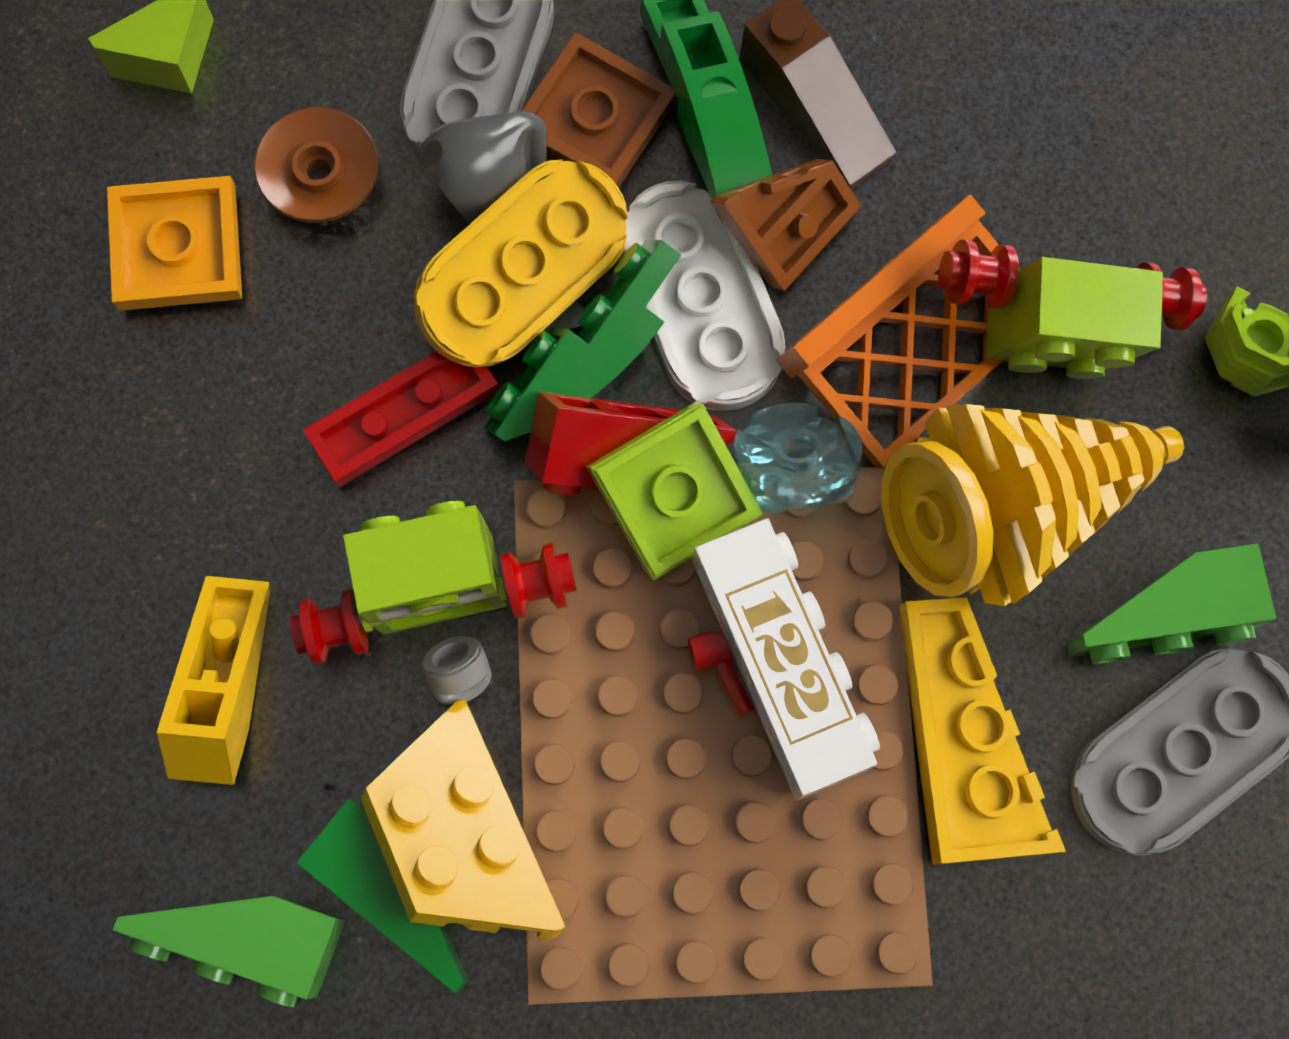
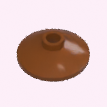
M325 107L300 109L279 119L264 134L255 156L256 179L267 201L285 216L309 223L333 221L354 211L370 194L378 173L376 148L365 127L350 115ZM317 168H327L331 171L323 179H310L311 173Z

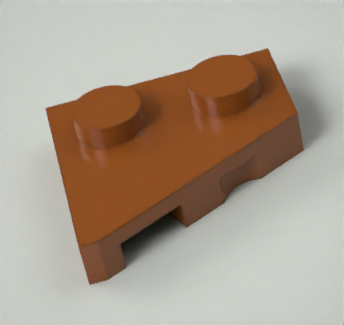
M816 159L716 195L710 201L713 208L750 260L758 268V271L771 288L785 291L861 207V204L834 162L823 159Z

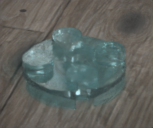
M781 403L763 408L750 416V426L742 431V433L739 429L734 438L733 459L750 491L754 494L759 507L767 512L779 513L788 508H814L849 500L853 496L855 482L860 473L863 447L858 431L848 420L837 414V423L828 418L819 416V406L807 403ZM798 451L805 458H792L787 456V453Z

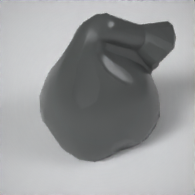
M529 111L463 118L446 123L430 132L422 142L417 157L446 197L470 225L529 171L547 162V128L541 117Z

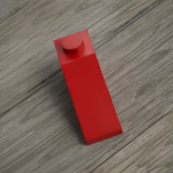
M538 391L524 465L543 483L542 487L553 493L576 496L580 494L581 488L598 489L586 466L681 410ZM709 414L725 445L734 443L737 430L715 415Z

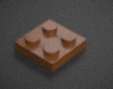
M575 32L521 111H529L541 117L545 122L548 157L554 160L572 161L575 163L581 161L594 165L606 173L619 188L676 103L677 98L673 87Z

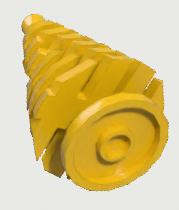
M970 404L946 405L947 409L938 408L924 422L929 438L918 436L917 442L902 445L887 461L882 476L881 506L887 533L902 565L917 584L933 595L955 597L968 592L972 596L980 588L985 604L1007 606L1011 601L1012 604H1015L1043 581L1044 577L1063 563L1091 535L1103 527L1116 511L1119 513L1127 506L1139 489L1144 491L1155 481L1163 465L1180 459L1184 451L1183 438L1179 431L1170 426H1162L1150 430L1146 426L1133 422L1118 421L1120 424L1118 425L1094 418L1081 419L1062 415L1020 412V410L984 408L981 405Z

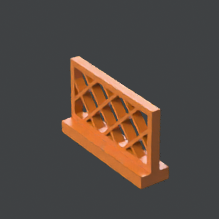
M971 194L942 215L776 359L777 363L791 379L796 375L801 378L875 467L884 468L889 457L904 444L913 442L926 430L924 422L938 408L947 409L946 405L955 404L1002 362L1001 360L986 359L988 305L986 301L984 323L956 320L957 304H952L948 300L946 290L944 291L943 318L915 315L916 289L921 284L939 286L938 275L934 273L939 269L944 253L952 251L954 245L959 240L974 241L981 255L990 256L994 248L999 245L979 221L986 212ZM903 301L902 313L890 312ZM878 322L902 325L901 356L871 353L872 327ZM914 326L943 329L942 361L913 358ZM956 331L984 334L983 359L977 365L955 362ZM859 339V352L846 351ZM834 360L858 363L857 395L837 393L821 375V372ZM871 364L900 367L899 400L869 397ZM913 369L941 372L940 398L936 402L911 401ZM954 373L966 374L954 385ZM848 405L856 406V415ZM869 407L898 410L897 437L884 448L868 430ZM911 412L922 413L910 424Z

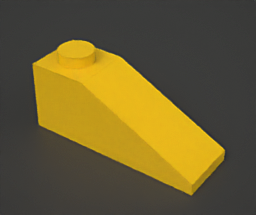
M213 576L205 577L156 732L168 779L234 785L249 732L271 591L270 582Z

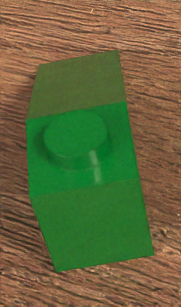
M349 798L296 863L454 993L460 992L469 980L445 926L410 922L366 811L358 802Z

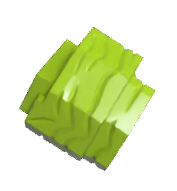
M1237 286L1232 291V294L1221 304L1204 338L1220 377L1232 382L1231 386L1254 397L1288 388L1289 315L1264 303H1260L1254 310L1247 308L1244 300L1251 293Z

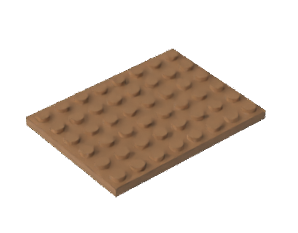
M885 467L741 472L763 515L740 529L769 518L776 535L784 532L788 536L798 560V568L792 570L802 594L810 591L816 598L825 621V628L820 629L819 633L828 653L831 654L837 651L845 662L852 680V688L846 690L848 698L856 715L864 712L868 716L880 743V750L873 752L878 763L876 766L798 801L794 799L756 709L741 717L719 679L717 668L713 667L698 672L694 668L688 647V639L692 636L711 631L721 633L722 635L723 632L693 566L692 558L656 580H652L647 576L598 489L581 488L579 495L569 496L544 489L542 487L543 483L540 480H514L516 559L519 563L538 560L542 546L553 543L556 555L569 553L577 591L565 594L567 607L557 609L549 598L529 602L526 616L518 618L524 834L565 925V929L561 934L551 940L537 939V932L526 931L528 1005L933 986L908 671L899 605L902 604L899 559L888 536L881 506L882 476ZM732 656V664L736 670L735 673L752 702L746 685Z

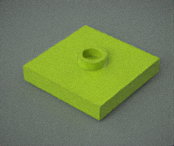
M694 402L586 466L647 576L652 580H656L692 558L695 547L732 533L763 515L702 402Z

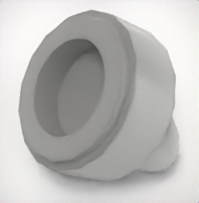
M458 636L441 641L425 654L420 664L429 689L432 691L435 699L443 705H453L456 701L463 699L466 702L474 699L485 690L492 676L491 668L481 642L472 637Z

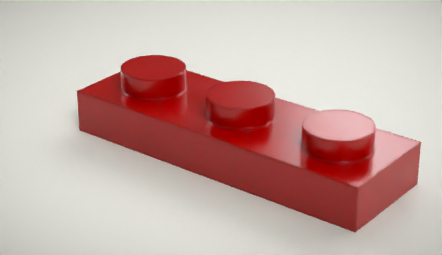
M435 351L303 429V432L334 482L340 488L495 395L499 390V385L487 366L471 367L461 365Z

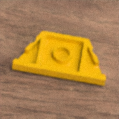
M465 699L456 701L366 787L361 797V802L407 916L412 923L435 926L458 923L464 925L469 930L497 933L500 927L537 932V939L551 940L556 938L565 929L564 922Z

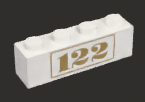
M769 518L695 547L692 558L693 566L723 635L729 643L732 656L795 801L864 773L876 766L878 763L873 752L880 750L877 734L868 716L864 712L856 715L846 693V690L852 688L849 671L837 651L831 654L827 651L819 633L820 629L825 628L822 611L812 592L808 591L802 594L792 572V570L798 568V560L788 536L784 532L776 535Z

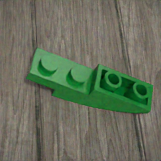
M641 0L640 15L678 100L676 118L711 198L713 199L716 195L771 176L769 158L752 96L720 12L710 13L704 0Z
M645 240L642 246L634 243L616 265L614 273L619 278L606 297L602 294L597 295L582 313L578 325L583 330L578 336L569 329L555 326L550 334L542 331L532 341L522 358V362L527 364V367L513 386L506 382L493 396L486 409V414L491 416L484 428L503 441L519 437L531 432L538 391L592 398L615 379L641 353L665 323L648 310L646 305L677 263L681 254L663 240Z

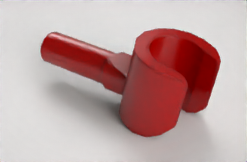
M715 631L690 637L688 639V647L696 672L716 667L719 679L740 716L743 717L755 710L735 673L736 670L732 664L731 651L726 637Z

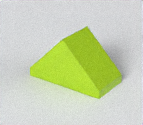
M156 0L88 39L110 77L192 94L214 19L206 0Z

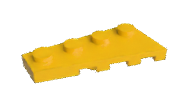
M967 597L905 601L899 605L932 865L1066 852L1058 830L1051 829L1040 800L1045 797L1035 772L1029 773L1015 736L1020 735L1011 709L1005 711L995 686L994 679L997 677Z

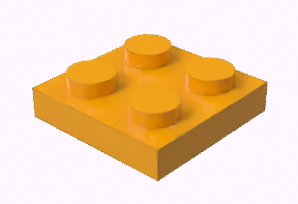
M231 176L107 187L112 303L118 311L242 299L236 186Z

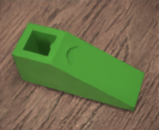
M1259 544L1194 553L1067 644L1069 658L1090 655L1091 663L1097 665L1130 658V648L1152 645L1154 655H1166L1194 648L1192 639L1215 636L1217 646L1239 644L1256 639L1255 629L1276 619Z
M268 896L117 917L112 930L132 937L128 949L135 953L164 962L168 961L171 952L196 960L192 972L199 976L230 985L234 974L259 983L255 995L271 1002L294 1008L298 997L305 1000L317 998L346 919L283 897Z

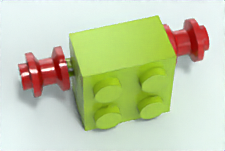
M963 239L954 245L952 251L944 253L938 272L939 286L941 289L946 290L948 300L952 304L964 305L970 300L973 293L984 294L988 305L986 359L1007 361L1009 370L1023 373L1042 372L1047 370V366L1066 368V376L1077 379L1101 378L1105 376V370L1108 368L1133 366L1136 357L1161 348V315L1168 328L1185 330L1190 327L1195 319L1201 316L1207 300L1206 287L1201 282L1198 272L1193 268L1179 267L1172 272L1169 278H1164L1162 270L1154 263L1143 262L1136 268L1041 257L1019 269L1018 255L1013 246L1000 244L994 248L990 256L979 255L974 241Z
M462 501L438 503L425 510L426 516L400 522V518L397 516L373 518L360 524L361 531L343 535L353 588L343 590L339 605L320 609L312 598L300 600L299 614L290 616L292 640L299 655L308 653L311 661L316 665L325 663L329 648L348 644L356 655L368 653L369 641L367 632L373 631V627L382 635L507 607L506 600H508V597L515 619L526 616L529 602L549 598L557 609L567 607L565 594L577 591L569 553L556 555L553 543H548L542 546L538 560L519 563L511 552L501 554L503 580L500 574L492 533L476 505L465 507V503Z

